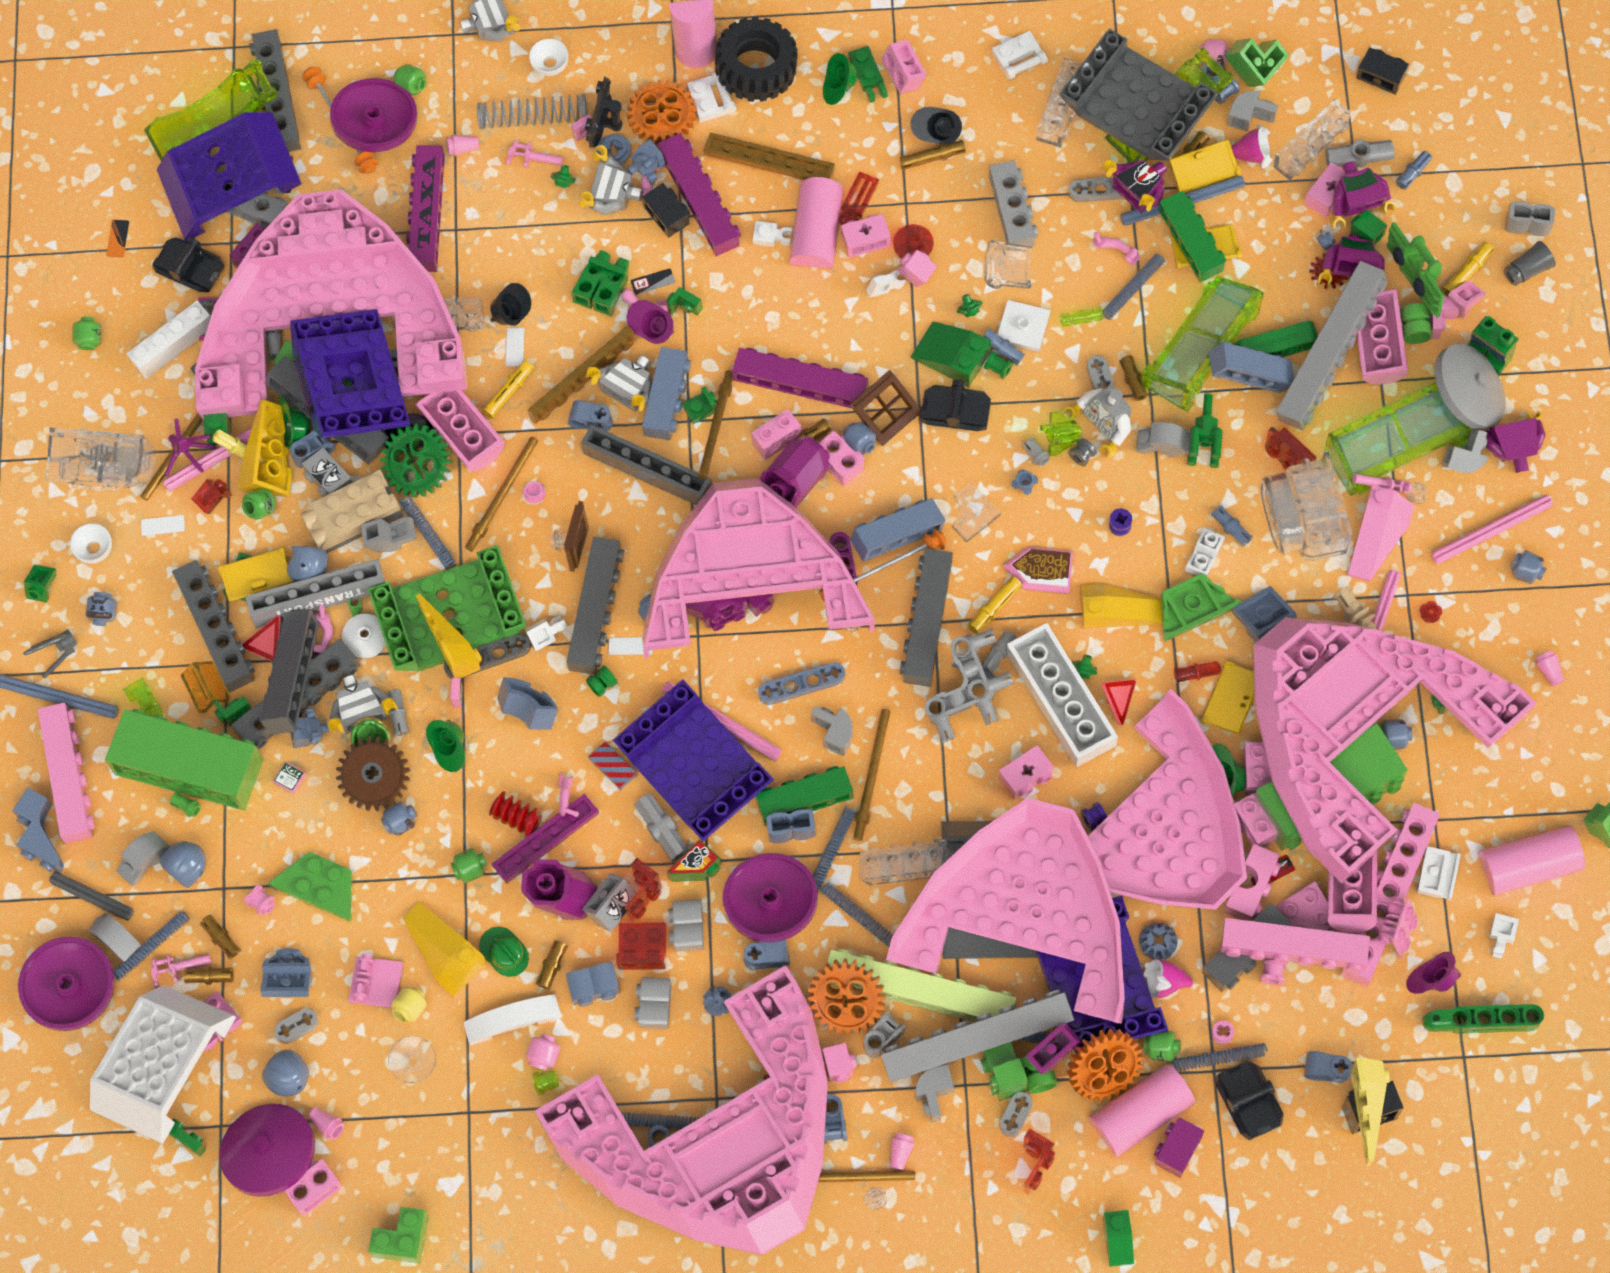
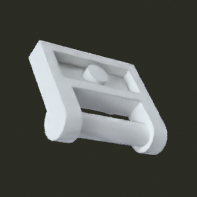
M1030 31L992 48V54L1008 80L1015 78L1016 74L1038 64L1048 63L1045 52L1041 50ZM1033 54L1035 55V57H1032L1022 63H1019L1013 67L1011 66L1012 64L1022 59H1025Z
M716 73L687 83V89L691 92V98L695 99L694 105L696 106L700 123L731 114L737 109L735 103L731 101L729 93L725 90L726 86H721L718 81L719 75L716 76ZM715 84L718 87L724 104L718 107L711 86Z

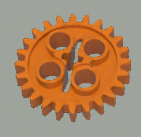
M658 79L657 85L649 81L648 88L641 85L642 92L634 91L635 97H630L631 104H627L628 112L626 113L627 119H629V127H632L633 134L638 133L639 139L645 137L646 142L652 139L654 144L657 145L659 141H664L679 133L688 135V128H694L693 121H696L695 113H697L696 106L694 105L695 99L691 98L690 91L685 93V86L678 89L677 82L671 86L669 80H666L665 84H661L660 79Z
M844 958L842 965H840L838 960L835 959L833 967L826 963L824 970L819 969L816 973L818 976L812 978L811 982L813 984H810L808 988L812 993L809 994L808 1000L814 1002L811 1003L810 1009H817L814 1018L821 1016L820 1025L826 1022L829 1023V1031L833 1027H837V1034H840L842 1029H845L847 1036H849L851 1030L854 1029L858 1035L861 1027L868 1031L869 1023L874 1026L877 1022L876 1018L881 1017V1010L885 1007V1003L882 1001L885 1000L886 994L880 992L883 991L884 985H877L880 976H871L874 969L865 971V963L858 967L857 960L854 959L852 964L849 965L847 958ZM835 982L838 984L839 989L832 988L829 983ZM853 983H860L863 989L855 988ZM831 1005H837L841 1011H834ZM854 1005L862 1006L865 1011H857Z
M1109 1029L1107 1035L1100 1030L1099 1037L1091 1034V1041L1088 1042L1083 1039L1084 1046L1075 1047L1078 1054L1070 1055L1074 1062L1067 1063L1070 1068L1067 1071V1075L1070 1077L1068 1081L1077 1094H1080L1083 1099L1088 1097L1090 1101H1093L1096 1097L1101 1102L1104 1096L1111 1100L1113 1093L1119 1097V1090L1127 1091L1126 1085L1128 1083L1135 1084L1132 1078L1140 1076L1136 1069L1143 1068L1140 1062L1144 1059L1141 1054L1142 1049L1133 1037L1127 1032L1123 1034L1120 1029L1116 1033Z

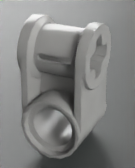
M887 1011L864 1037V1052L871 1058L880 1057L886 1051L885 1048L896 1042L907 1027L904 1024L900 1025L891 1017V1013ZM872 1040H877L881 1045L878 1048H871L868 1043Z

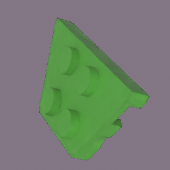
M1202 573L1164 590L1161 593L1163 639L1166 642L1232 611L1233 607L1242 602L1238 598L1235 600L1226 594L1225 589L1213 584Z
M308 852L269 883L271 888L348 922L352 920V871L346 867Z

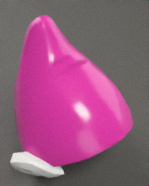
M1257 124V129L1249 131L1231 148L1235 158L1246 162L1261 163V168L1263 169L1268 167L1273 161V158H1270L1267 136L1270 134V131L1264 126Z
M1159 959L1145 963L1146 969L1143 974L1144 977H1147V986L1153 998H1164L1179 989L1193 986L1191 977L1173 963Z

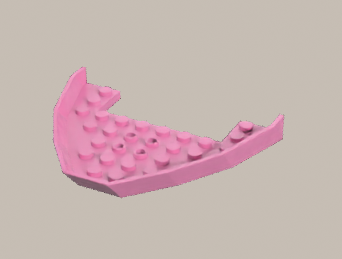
M759 478L713 483L681 524L656 572L642 633L644 658H649V650L690 646L686 603L817 588L823 589L829 630L868 625L870 633L874 632L875 619L839 552L800 510Z
M1170 689L1165 697L1134 727L1167 760L1089 834L1088 838L1101 862L1110 892L1161 905L1216 910L1247 879L1241 826L1237 811L1233 806L1234 801L1223 765L1188 704Z
M1026 798L980 829L933 873L892 936L886 960L936 974L949 927L1085 963L1086 966L1074 1011L1122 1024L1125 997L1120 922L1101 862L1073 809Z

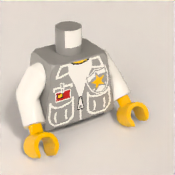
M1108 387L1105 390L1102 388L1089 390L1076 401V405L1068 406L1063 410V413L1072 410L1073 415L1068 419L1072 420L1080 415V409H1083L1082 413L1111 442L1110 444L1102 445L1099 449V453H1105L1108 450V455L1105 458L1116 456V446H1120L1131 431V407L1122 398L1123 393L1119 389H1113L1112 387Z

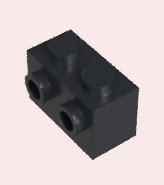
M1369 47L1358 68L1356 78L1396 95L1407 75L1409 63H1406L1401 58L1385 54L1382 50Z
M662 183L643 195L642 202L644 209L669 238L690 224V212L684 203L680 204L674 190L672 188L668 189Z

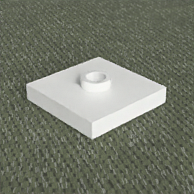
M1007 300L998 335L1004 340L1008 339L1009 343L1015 347L1039 352L1051 310Z

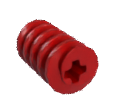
M502 791L494 800L489 815H493L495 820L501 819L502 824L509 823V827L512 829L517 827V831L520 833L525 831V835L528 837L537 830L542 815L537 816L538 808H534L532 812H529V803L522 808L521 799L514 804L513 795L506 800V792Z

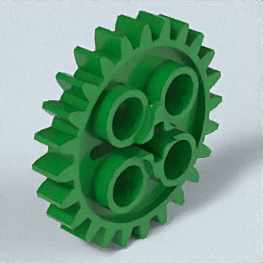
M418 424L414 425V429L412 426H406V432L399 428V436L391 434L393 441H385L389 447L388 450H381L386 454V457L381 458L380 461L386 462V465L380 469L388 472L384 478L392 479L389 482V486H396L395 491L399 493L403 491L404 496H409L411 493L412 497L417 498L418 494L426 497L427 491L435 493L433 486L441 488L442 486L439 481H447L448 479L444 476V473L451 472L450 469L446 468L447 464L453 463V461L447 459V456L451 455L452 452L445 451L449 444L446 442L441 443L444 436H436L437 430L431 429L429 431V426L424 425L422 429ZM423 440L424 448L419 451L417 444ZM401 451H404L405 458L400 462L398 456ZM430 460H433L434 467L429 471L427 464ZM411 471H414L415 478L410 482L408 475Z

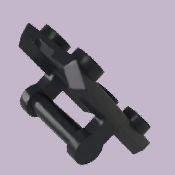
M605 76L603 81H598L596 93L598 96L592 118H587L585 124V131H587L586 141L589 142V147L597 146L601 140L604 128H610L612 131L617 132L623 126L620 119L621 103L617 100H612L610 94L611 81ZM609 111L611 112V118H608Z
M189 237L187 242L179 238L167 240L159 256L154 260L152 268L155 273L198 292L209 293L225 265L219 255L202 249L201 243L197 239Z
M953 380L951 387L933 385L924 391L920 421L931 426L970 431L987 430L991 399L984 391L965 389L966 383L962 380Z
M1246 1061L1216 1076V1087L1242 1136L1250 1141L1282 1126L1284 1113L1273 1094L1275 1089L1271 1081L1266 1080L1259 1065Z

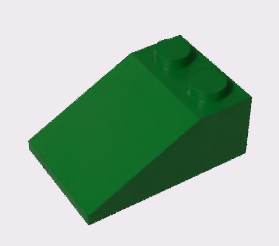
M932 322L911 355V358L953 380L964 381L966 383L965 386L969 388L991 353V341L973 331Z

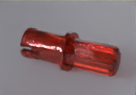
M1217 661L1199 665L1194 663L1192 666L1174 668L1176 683L1194 679L1200 681V678L1221 674V667Z

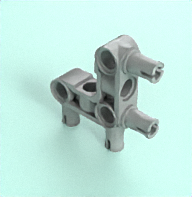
M992 628L974 636L967 634L963 637H957L951 643L952 656L963 675V684H961L960 688L947 693L941 692L933 696L925 704V711L930 722L936 725L942 743L948 742L946 732L950 740L956 738L948 720L950 716L974 706L979 707L985 726L992 724L988 716L989 714L994 723L999 721L991 702L993 701L992 698L996 691L1014 685L1009 671L991 679L986 677L977 652L979 648L997 642ZM960 642L968 644V650L963 654L956 652V646ZM977 685L985 687V693L980 697L973 694V689ZM935 702L942 704V711L939 714L931 713V705Z

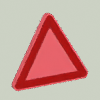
M276 616L242 643L244 649L272 662L276 654V643L281 632L282 618Z
M1135 679L1102 683V688L1107 697L1106 702L1110 705L1118 725H1124L1136 685Z

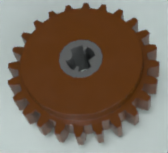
M367 737V743H363L360 739L358 740L359 746L355 747L351 744L352 751L349 753L344 750L343 753L346 755V758H339L338 760L343 764L342 767H336V770L341 773V775L336 777V780L342 781L338 788L340 790L345 789L346 791L342 796L344 798L351 796L348 802L353 804L357 801L356 807L359 809L363 805H365L366 811H370L371 806H374L375 810L379 811L380 805L387 809L388 802L391 801L393 804H396L394 798L396 796L403 797L400 793L401 789H408L404 785V781H410V778L405 776V773L411 770L408 767H404L408 760L401 759L404 755L403 751L401 750L396 753L398 746L394 744L389 747L390 741L387 739L383 744L380 737H377L375 742L370 737ZM373 769H375L379 774L371 780L368 773H372Z

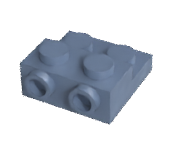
M1271 586L1232 608L1233 614L1246 627L1247 634L1255 643L1285 617L1297 618L1296 612Z

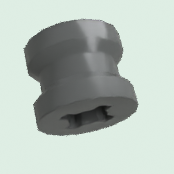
M1080 438L1077 441V446L1071 448L1068 454L1074 462L1085 467L1089 463V458L1097 454V450L1088 440Z

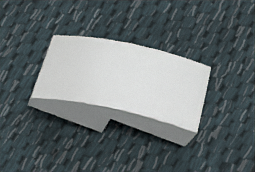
M1204 528L1186 565L1185 572L1195 576L1202 573L1207 577L1225 540V536Z

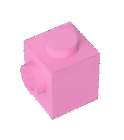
M916 250L912 253L907 252L900 260L902 265L897 271L916 287H919L926 283L937 266L929 260L927 254Z
M846 1043L822 1049L830 1082L842 1083L848 1081L849 1077L853 1076V1068L857 1066L853 1053H848Z

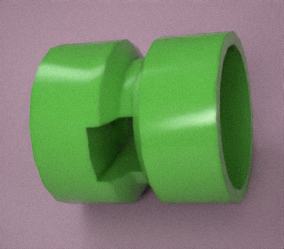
M1413 303L1400 309L1401 322L1404 325L1402 327L1404 341L1409 344H1420L1429 341L1432 338V327L1429 322L1430 312L1426 305L1423 303Z
M1026 1056L1020 1058L1027 1075V1090L1029 1094L1045 1092L1058 1085L1053 1070L1041 1075Z

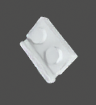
M1427 846L1417 893L1436 898H1445L1451 901L1461 854L1450 853V851Z

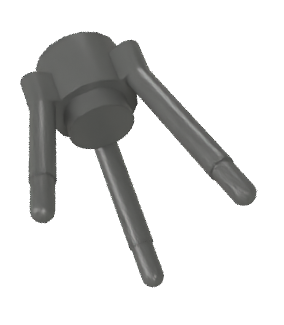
M69 629L55 637L33 645L29 650L23 652V655L26 656L52 644H55L60 652L65 650L42 675L43 678H46L69 655L75 652L73 647L77 645V642Z

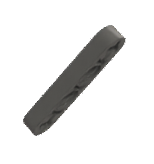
M516 634L478 647L477 650L483 661L480 664L481 670L472 674L524 657L530 652L529 639L523 634ZM518 641H521L523 644V649L521 650L516 647ZM508 644H509L510 649H511V652H512L511 654H509L508 648H507V646H506V645H508ZM496 648H502L505 652L502 657L494 658L492 651ZM445 661L444 671L447 677L452 679L454 677Z

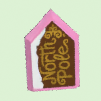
M1026 547L1005 563L1003 567L1022 583L1023 590L1069 594L1073 551Z

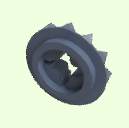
M607 135L597 144V146H605L607 155L612 156L619 163H625L627 158L630 157V143L621 135ZM612 145L618 150L616 156L612 155Z
M1156 922L1145 926L1139 939L1143 953L1152 959L1159 960L1170 957L1175 952L1178 943L1177 935L1173 928L1165 923ZM1153 935L1157 937L1165 935L1163 939L1164 946L1159 943L1152 946L1155 940Z

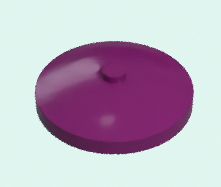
M379 78L362 79L344 87L333 99L330 108L331 126L336 136L351 148L364 152L387 151L401 145L412 135L417 124V107L411 94L395 82Z
M777 853L757 855L742 862L732 871L723 890L724 910L730 924L743 936L758 942H779L797 935L810 923L818 904L816 883L808 868L793 857Z
M61 937L48 941L38 947L25 961L18 981L19 998L25 1011L35 1022L55 1031L77 1030L95 1021L108 1007L115 987L114 970L105 953L92 942L78 937Z
M266 1104L255 1107L238 1117L226 1131L219 1151L221 1170L230 1184L244 1194L266 1197L281 1193L296 1184L311 1165L315 1153L314 1133L305 1117L292 1107L282 1104Z

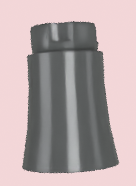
M1537 241L1529 250L1510 262V265L1505 267L1503 271L1509 282L1513 286H1517L1546 270L1554 268L1556 262L1549 248L1542 241Z

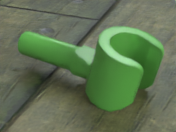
M359 598L357 606H352V600H348L352 617L359 615L363 611L361 599Z

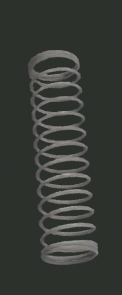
M579 94L577 95L576 119L571 95L568 96V120L563 97L560 96V118L558 120L555 100L552 96L551 121L546 98L543 97V121H541L538 101L535 98L534 122L529 99L527 98L526 123L523 118L520 99H518L517 123L512 100L510 99L509 125L506 119L503 100L501 101V124H499L495 101H493L492 126L489 120L487 103L484 102L483 112V105L481 102H478L477 117L479 129H485L486 116L491 129L494 127L495 118L498 127H502L503 115L508 128L511 126L512 117L515 126H519L520 114L523 125L527 126L528 111L532 125L536 124L537 113L540 124H544L545 110L550 124L553 122L554 112L556 120L560 124L562 109L565 121L568 123L570 121V106L573 119L577 122L579 108L582 118L587 115L586 96L581 94L580 102Z

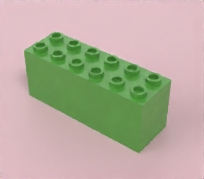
M124 709L105 758L106 763L116 776L243 811L247 807L264 760L256 745H254L255 743L250 740H235L232 736L225 733L213 734L210 730L203 727L191 728L188 724L181 721H176V723L169 722L160 715H154V717L147 716L146 713L138 709H133L132 711Z
M1378 724L1368 728L1330 762L1372 805L1382 799L1381 796L1388 792L1391 795L1402 788L1401 785L1405 781L1408 771ZM1272 781L1256 789L1255 797L1278 831L1276 843L1281 851L1287 848L1292 850L1302 843V838Z

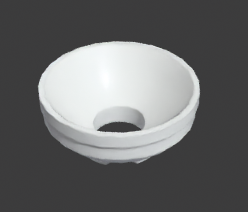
M556 39L540 40L530 50V63L533 69L541 75L553 76L559 74L568 64L567 48ZM548 59H554L556 65L549 68L544 65V62Z
M86 524L79 527L73 533L70 540V548L73 555L79 561L94 564L104 560L109 555L112 548V539L105 527L99 524ZM93 543H98L100 550L94 554L89 553L88 547Z

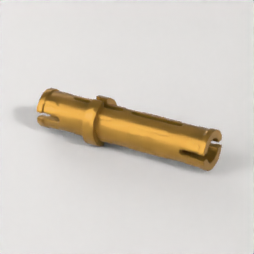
M961 139L944 145L941 143L937 147L901 156L899 159L902 170H906L941 159L945 161L948 160V157L966 153Z

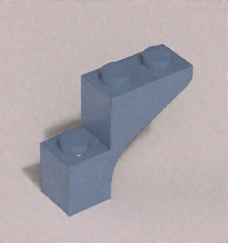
M27 788L12 810L17 816L16 821L27 827L16 845L21 851L20 855L29 861L35 859L41 862L39 865L49 872L55 870L61 873L64 863L45 831V819L52 804L43 795Z

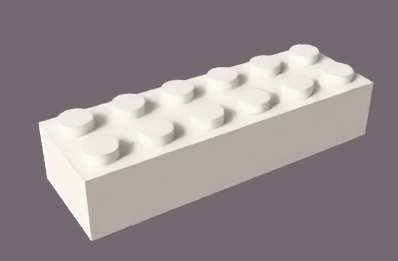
M1047 623L1007 644L1006 654L1076 768L1117 746V734Z

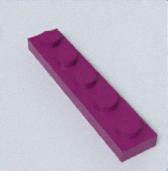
M585 793L568 807L570 810L578 811V817L568 813L563 817L559 812L491 864L506 884L599 814V810Z

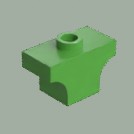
M1597 803L1583 821L1589 833L1601 839L1610 848V803L1606 806Z

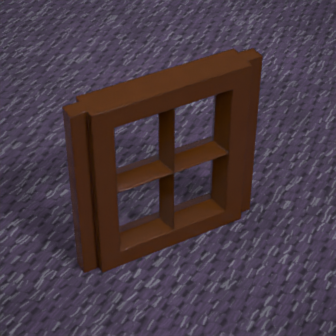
M888 370L850 403L861 421L875 432L876 440L881 446H884L921 413L920 407L891 370ZM892 385L898 395L886 405L879 395ZM876 398L883 408L870 418L864 408ZM902 398L908 408L896 418L889 408ZM886 411L893 421L880 431L874 421Z
M578 501V505L575 504L564 543L571 572H575V568L579 566L589 530L583 501Z

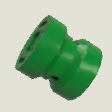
M604 665L598 669L596 675H591L586 679L588 686L598 697L605 694L607 688H612L618 683L612 672Z

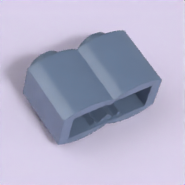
M801 809L791 814L779 812L766 817L769 842L780 844L792 839L808 840L816 836L814 815L811 810Z
M612 962L602 963L566 974L574 1005L579 1004V1007L589 1006L593 1004V1000L602 998V1001L612 1000L616 998V994L620 993Z

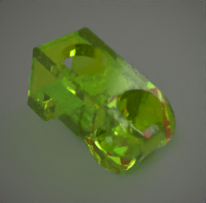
M143 677L123 688L129 701L137 700L140 710L146 713L147 716L154 717V715H160L163 717V711Z

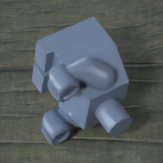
M650 139L639 146L631 156L633 164L628 166L627 170L631 175L637 171L641 175H646L647 180L652 184L657 180L656 174L653 172L654 169L666 166L663 154Z
M314 708L305 709V717L298 718L296 731L290 732L293 748L305 747L311 744L316 745L321 741L322 733L329 732L327 723L320 724L319 718L315 717Z

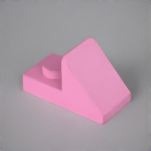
M1468 280L1448 294V299L1459 308L1458 316L1464 319L1472 306L1484 298L1486 292Z
M1445 295L1440 317L1430 313L1431 339H1439L1441 331H1445L1446 319H1457L1459 314V308Z

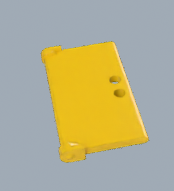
M1229 139L1169 160L1178 192L1183 190L1184 193H1188L1242 175L1239 165L1237 166Z
M1233 224L1205 228L1207 233H1212L1215 239L1214 245L1218 251L1221 250L1226 259L1242 258L1241 247L1238 246ZM1171 234L1170 239L1175 255L1176 268L1180 269L1184 266H1190Z
M284 546L226 565H218V571L223 579L228 601L232 602L245 598L248 595L293 583L287 574L288 564Z
M1225 661L1209 703L1199 722L1209 727L1212 725L1239 734L1254 699V671L1236 666L1233 662Z

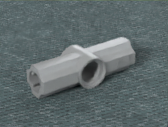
M1357 140L1352 145L1326 148L1325 151L1327 166L1332 162L1338 167L1343 166L1347 162L1354 161L1356 167L1361 168L1371 162L1394 160L1395 156L1394 145L1391 140L1369 143L1364 140Z
M652 794L644 795L634 804L635 808L646 822V827L657 843H660L672 862L678 861L689 850L677 833V828L667 813L664 814Z

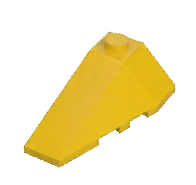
M264 399L260 400L240 466L237 489L250 492L255 489L265 488L273 496H290L292 469L291 467L288 468L287 455H289L288 447H285L283 436L286 431L282 406Z
M1103 583L1080 585L1083 629L1163 625L1161 598Z
M420 593L417 594L418 605L453 677L461 679L481 670L479 662L482 661V658L477 648L472 649L470 643Z
M418 902L403 917L435 980L451 996L455 997L487 964L484 956L421 902Z

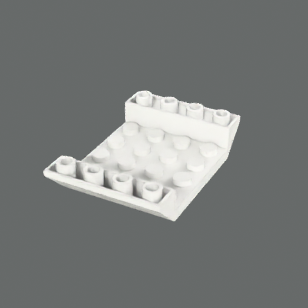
M164 985L141 995L90 1079V1110L163 1144L175 1124L166 1116L213 1033L225 1038L236 1017Z

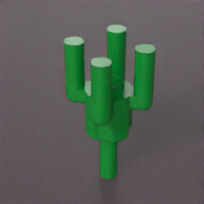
M1204 394L1203 416L1196 417L1195 426L1191 428L1187 465L1196 466L1199 446H1211L1210 467H1219L1223 431L1221 428H1218V419L1212 416V394Z

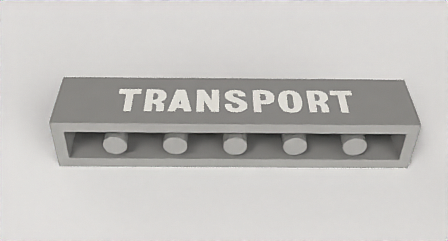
M375 559L245 597L250 617L255 628L265 626L276 616H280L283 621L285 612L311 609L314 612L319 610L320 605L328 608L346 603L349 599L353 601L370 596L368 588L386 583L379 559Z

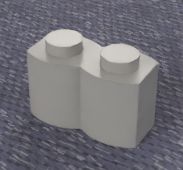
M1526 202L1510 203L1506 215L1505 230L1515 234L1528 232L1535 236L1550 235L1554 224L1555 208L1546 204L1532 206Z
M701 900L673 901V908L668 909L669 923H673L674 931H669L670 945H674L675 952L704 950Z
M642 977L641 984H637L636 998H640V1005L635 1007L634 1020L638 1021L639 1028L668 1029L671 979Z

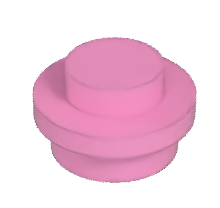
M536 481L529 482L523 489L525 500L533 504L541 502L546 494L544 486Z

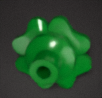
M561 165L560 171L552 173L550 178L554 180L556 186L566 188L570 187V183H575L576 178L572 177L569 173L570 166Z
M965 294L961 297L963 303L958 307L957 313H962L965 317L969 318L980 312L979 308L983 304L982 301L971 299L970 294Z
M1087 654L1083 655L1082 660L1072 662L1082 679H1089L1090 676L1097 675V667L1091 663L1092 656Z

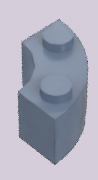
M503 677L497 697L502 714L513 715L521 719L530 730H552L558 708L551 697L544 691L540 693L534 690L528 682Z

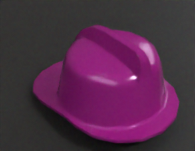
M640 300L633 303L628 309L626 315L628 326L635 334L647 341L661 344L674 334V324L671 315L656 304Z
M1446 951L1422 964L1408 976L1406 988L1414 994H1421L1429 990L1439 992L1449 990L1457 979L1461 977L1460 971L1455 966V956L1451 952Z

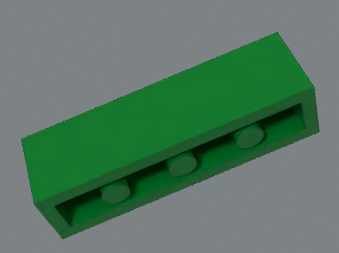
M1182 190L1159 201L1158 211L1199 282H1202L1223 272L1226 258L1221 250L1218 251L1214 245L1215 239L1212 233H1207L1202 216L1196 214L1193 200L1190 196L1187 197Z
M833 766L821 774L811 773L804 776L802 780H789L773 789L772 787L764 788L756 796V802L765 827L767 826L766 817L774 813L791 814L801 809L816 811L854 799L853 789L845 766Z

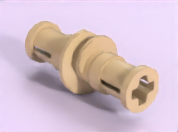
M1350 586L1342 588L1333 595L1332 598L1339 602L1346 616L1350 618L1348 623L1377 630L1376 625L1371 621L1376 615L1371 614L1367 616L1366 613L1370 610L1369 606L1364 609L1362 608L1361 603L1352 594Z

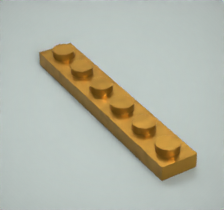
M711 132L704 148V155L802 180L812 177L831 179L835 169V163Z
M627 325L528 409L530 419L535 424L547 419L551 411L557 406H562L570 395L574 392H579L584 387V384L592 378H585L589 367L603 368L607 364H612L621 352L629 350L635 342L634 331Z

